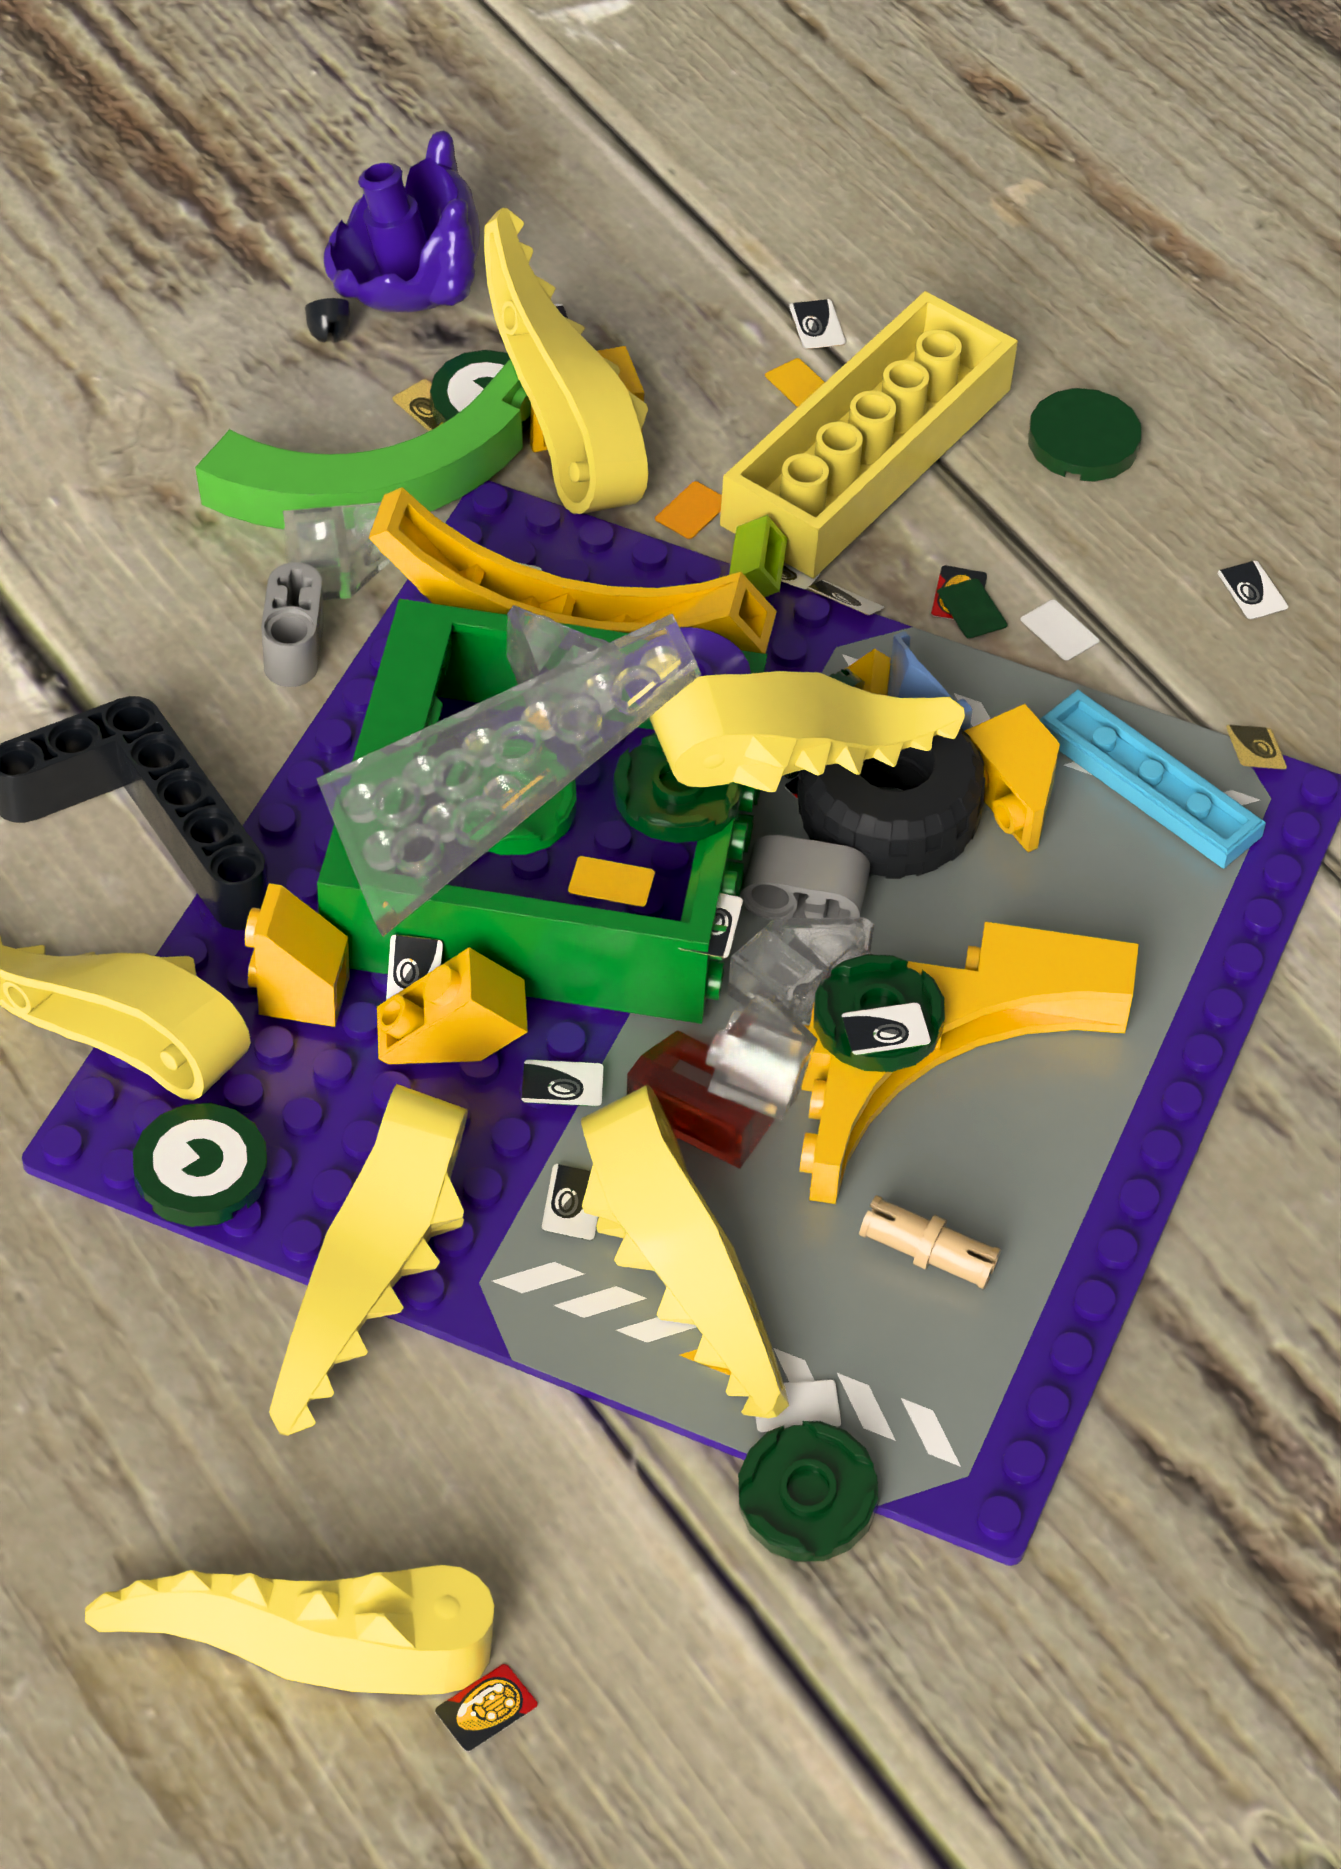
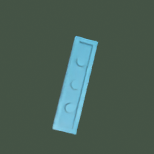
M1076 690L1039 719L1060 743L1059 751L1221 868H1226L1263 836L1266 825L1265 821L1080 690Z

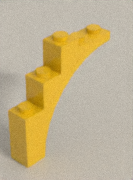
M403 487L383 496L368 537L381 553L432 604L649 636L669 628H700L727 638L740 650L766 654L777 613L774 607L742 572L697 584L661 588L617 587L562 578L516 563L473 542L435 517Z
M985 922L981 947L968 945L965 969L908 961V968L916 970L920 975L922 970H924L935 980L944 997L945 1020L943 1033L934 1051L916 1065L893 1072L864 1071L838 1060L823 1047L813 1027V1004L810 1025L797 1024L792 1062L804 1064L801 1090L812 1092L809 1119L820 1120L818 1134L805 1132L800 1162V1172L812 1174L809 1200L836 1204L847 1163L868 1126L900 1091L935 1066L978 1046L1025 1034L1069 1030L1125 1033L1134 991L1139 944Z

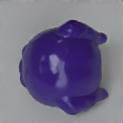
M443 130L434 133L430 138L426 158L410 167L405 187L402 180L403 171L398 165L393 163L372 165L359 176L358 183L363 188L364 194L354 204L347 224L341 220L335 227L324 251L326 274L333 282L334 290L339 295L345 298H357L366 306L379 311L406 313L428 310L439 305L454 306L469 296L470 286L475 277L474 263L480 246V223L471 189L458 173L453 139L449 132Z

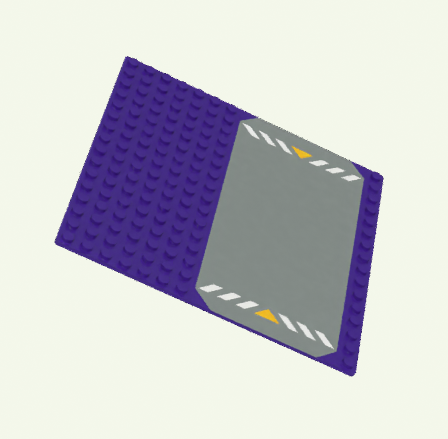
M489 480L464 495L445 522L473 542L514 562L537 566L544 572L562 578L606 586L661 588L697 584L729 575L731 565L585 513L573 514L564 506ZM407 579L242 825L263 854L268 884L282 885L318 914L317 882L398 600L406 599L431 603L409 579ZM781 582L779 592L765 597L777 611L766 650V672H819L830 676L832 673L836 674L841 669L847 668L873 649H877L891 658L894 635L905 631L911 637L910 650L917 660L925 666L955 701L965 699L971 706L970 728L1022 704H1026L1036 717L1041 719L1076 690H1080L1266 822L1263 836L1223 869L1059 751L1054 783L1037 849L1027 853L1012 834L1005 833L999 827L993 811L983 801L982 814L974 838L966 845L964 852L953 861L945 863L938 867L937 870L919 876L914 874L905 876L902 879H885V876L870 874V877H868L859 921L849 928L865 954L893 955L911 962L965 969L968 945L981 947L985 922L1139 944L1134 991L1125 1033L1069 1030L1025 1034L978 1046L935 1066L900 1091L871 1122L847 1163L836 1204L809 1200L812 1174L800 1172L805 1132L818 1134L820 1120L809 1119L812 1092L801 1090L804 1064L792 1062L797 1024L753 994V991L781 964V962L773 959L770 954L794 923L756 916L748 911L742 903L729 956L722 960V962H725L720 998L719 1000L707 999L702 1024L526 996L528 1032L482 1061L387 1064L378 1059L377 1006L386 1001L388 974L349 968L350 977L335 1027L259 1015L257 988L248 986V970L254 948L245 946V930H232L222 926L216 921L197 893L155 956H190L194 959L196 976L219 991L234 1005L242 1016L250 1035L251 1043L248 1051L201 1097L195 1100H188L171 1093L151 1076L134 1066L94 1047L22 1154L23 1168L25 1172L32 1176L308 1286L326 1233L375 1145L382 1119L395 1085L399 1084L468 1110L467 1119L450 1177L464 1210L463 1226L430 1238L427 1244L440 1261V1264L433 1270L402 1276L392 1289L404 1308L401 1313L385 1317L745 1460L749 1449L767 1432H759L757 1430L756 1417L742 1414L741 1411L749 1396L727 1395L726 1389L731 1375L729 1369L701 1364L695 1361L694 1358L702 1338L698 1328L693 1324L660 1320L657 1316L666 1286L655 1271L622 1267L616 1264L614 1258L624 1238L598 1233L596 1228L594 1239L585 1240L547 1232L541 1227L553 1166L560 1164L588 1171L592 1170L593 1161L584 1137L581 1118L645 1085H649L656 1094L670 1122L688 1174L735 1249L767 1331L783 1383L817 1380L835 1381L841 1425L838 1428L846 1430L867 1449L874 1464L878 1482V1508L876 1513L1004 1565H1017L1025 1555L1340 823L1341 775L1282 755L1286 764V769L1243 766L1239 762L1230 736L877 614L866 615L828 597ZM437 697L443 703V709L397 877L681 921L697 841L673 843L648 837L627 823L617 810L613 792L614 773L619 757L628 748L630 753L635 747L640 746L642 738L655 733V730ZM523 742L546 749L558 757V765L563 767L567 774L569 769L576 781V815L564 836L550 847L527 855H499L475 847L458 834L448 817V781L460 761L467 756L468 761H470L473 757L482 754L483 747L495 743ZM783 775L776 792L761 790L758 805L753 806L752 812L745 811L744 813L754 815L749 851L748 853L744 852L742 861L735 860V862L744 863L740 897L753 845L758 839L767 835H783L810 840L803 828V821L798 811V799L785 788V784L796 777L788 779ZM879 787L884 790L904 791L892 787ZM585 856L653 869L655 875L646 905L640 907L569 893L568 888L577 858ZM820 970L814 976H808L800 972L817 985L821 981L823 984L824 980H826ZM526 1060L602 1064L604 1067L602 1104L600 1106L523 1102L524 1062ZM213 1103L235 1109L255 1123L266 1142L268 1179L259 1199L248 1209L246 1204L240 1210L233 1212L232 1219L218 1225L189 1227L163 1219L153 1211L152 1205L144 1199L143 1195L141 1198L135 1187L133 1150L142 1131L160 1114L182 1105ZM878 1195L887 1202L931 1220L933 1215H937L947 1220V1228L993 1248H1000L999 1259L993 1273L989 1274L990 1280L986 1288L983 1290L972 1282L930 1264L926 1270L913 1265L914 1257L871 1238L859 1236L865 1215L868 1210H872L870 1204L874 1197Z

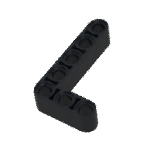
M140 696L119 698L0 744V816L3 819L14 823L34 821L124 786L216 921L232 930H246L251 908L261 909L268 888L266 864L263 854L161 711L151 700Z

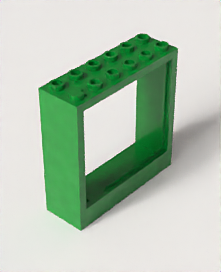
M399 599L317 882L319 914L348 936L350 969L388 974L392 935L437 939L443 943L441 965L470 947L525 980V995L527 997L702 1024L707 999L719 1000L725 962H722L723 958L680 950L678 948L708 952L712 931L726 932L727 926L714 924L719 896L722 893L740 897L744 863L735 862V860L742 861L744 852L748 853L754 821V815L744 813L745 811L752 812L753 806L758 805L761 790L743 785L742 798L735 818L722 831L697 841L681 921L397 877L443 709V703L437 697L654 730L650 717L638 709L629 698L625 690L623 678L624 665L629 653L637 643L647 636ZM741 650L749 663L751 674L766 672L767 654Z

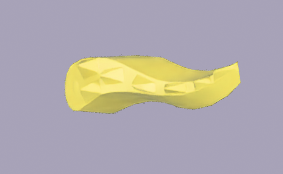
M503 207L485 224L484 254L487 284L495 321L505 349L541 427L551 459L558 497L564 507L573 514H584L636 504L645 493L649 474L647 455L641 431L648 412L647 404L628 391L618 376L620 372L619 367L602 357L581 336L585 330L584 326L564 317L553 304L551 297L555 287L534 274L529 265L533 249L519 242L517 235L522 229L524 222L508 208Z
M788 671L706 675L689 678L671 686L659 695L650 710L651 723L678 782L691 787H709L735 782L766 792H776L783 775L804 769L818 776L824 773L826 765L838 763L854 774L860 775L863 761L871 758L894 767L897 764L900 751L912 747L930 751L934 736L939 735L950 739L956 738L965 718L964 707L951 697L898 698L870 693L819 672Z
M0 937V1005L3 1008L38 1027L58 1033L68 1039L91 1045L125 1061L151 1076L165 1089L180 1098L195 1100L201 1097L249 1049L251 1043L249 1030L242 1016L234 1005L219 991L196 976L194 959L190 956L158 957L146 953L96 955L95 952L76 956L45 955L44 945L15 949L2 945Z
M399 1084L395 1085L388 1101L375 1145L326 1233L301 1303L269 1411L270 1418L280 1435L289 1436L315 1425L316 1422L307 1405L310 1400L329 1398L334 1395L328 1378V1373L334 1364L362 1357L368 1353L358 1333L367 1319L401 1313L404 1307L392 1289L402 1276L436 1269L440 1261L427 1242L431 1237L463 1226L464 1210L450 1177L462 1140L468 1113L467 1109Z
M645 1085L581 1118L584 1137L593 1161L582 1207L585 1213L599 1217L596 1224L598 1233L624 1238L614 1261L618 1266L655 1271L666 1286L657 1316L660 1320L693 1324L698 1328L702 1338L694 1358L695 1361L730 1370L731 1375L726 1389L727 1395L749 1396L741 1411L743 1415L761 1418L777 1417L789 1406V1402L763 1320L732 1243L688 1174L676 1136L656 1094L649 1085Z
M448 1565L420 1567L394 1572H377L362 1577L332 1581H292L262 1578L252 1573L242 1575L206 1574L189 1570L168 1577L137 1580L124 1589L101 1594L85 1607V1623L99 1632L167 1633L204 1642L235 1654L286 1680L350 1692L426 1695L445 1694L463 1690L481 1677L490 1661L495 1605L489 1588L477 1575L462 1567Z

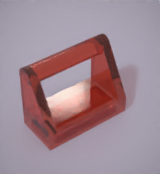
M679 1030L643 1053L627 1073V1095L645 1085H649L661 1103L677 1138L739 1169L784 1108L793 1088L792 1085ZM679 1060H682L756 1096V1098L744 1106L672 1070Z

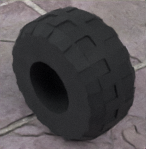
M960 727L954 739L939 735L934 736L930 751L912 747L901 750L897 764L894 767L871 758L863 761L860 775L854 774L838 763L826 765L824 773L818 776L805 769L800 770L797 786L798 811L803 821V828L810 840L849 846L863 853L870 863L869 877L872 874L885 876V879H902L908 875L916 874V876L937 870L938 867L953 861L964 852L966 845L971 839L973 840L977 831L985 794L984 762L980 751L972 743L971 737ZM879 787H892L904 791L884 790Z

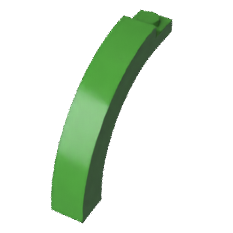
M509 359L484 390L453 418L429 432L393 446L348 454L303 453L263 444L229 429L195 467L201 504L226 516L252 524L306 532H343L372 528L383 496L401 487L431 512L463 497L484 484L523 448L522 421H525L531 415V402L518 379L511 359Z

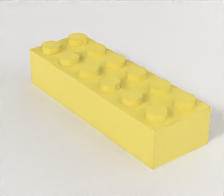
M924 291L723 475L720 526L736 534L738 526L768 515L787 537L784 562L814 579L1010 391L1018 340Z

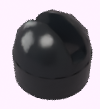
M326 298L310 302L305 306L308 329L310 334L319 342L325 343L328 333H332L334 342H339L347 336L351 324L350 305L347 300Z

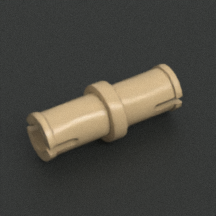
M878 1195L874 1197L870 1204L872 1210L867 1211L859 1236L871 1238L914 1257L913 1265L926 1270L930 1264L972 1282L983 1290L986 1288L990 1280L989 1274L993 1273L999 1259L1000 1248H993L947 1228V1220L937 1215H933L931 1220L887 1202Z

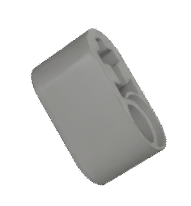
M291 562L278 566L269 575L261 630L263 663L266 676L277 685L297 687L311 681L318 670L324 627L322 577L314 567L305 563Z
M767 835L758 839L753 845L741 894L743 905L754 915L765 919L794 924L800 922L839 930L848 929L859 921L870 872V863L863 853L849 846L783 835Z

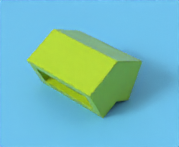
M768 515L736 528L729 575L742 572L764 597L780 591L787 537Z

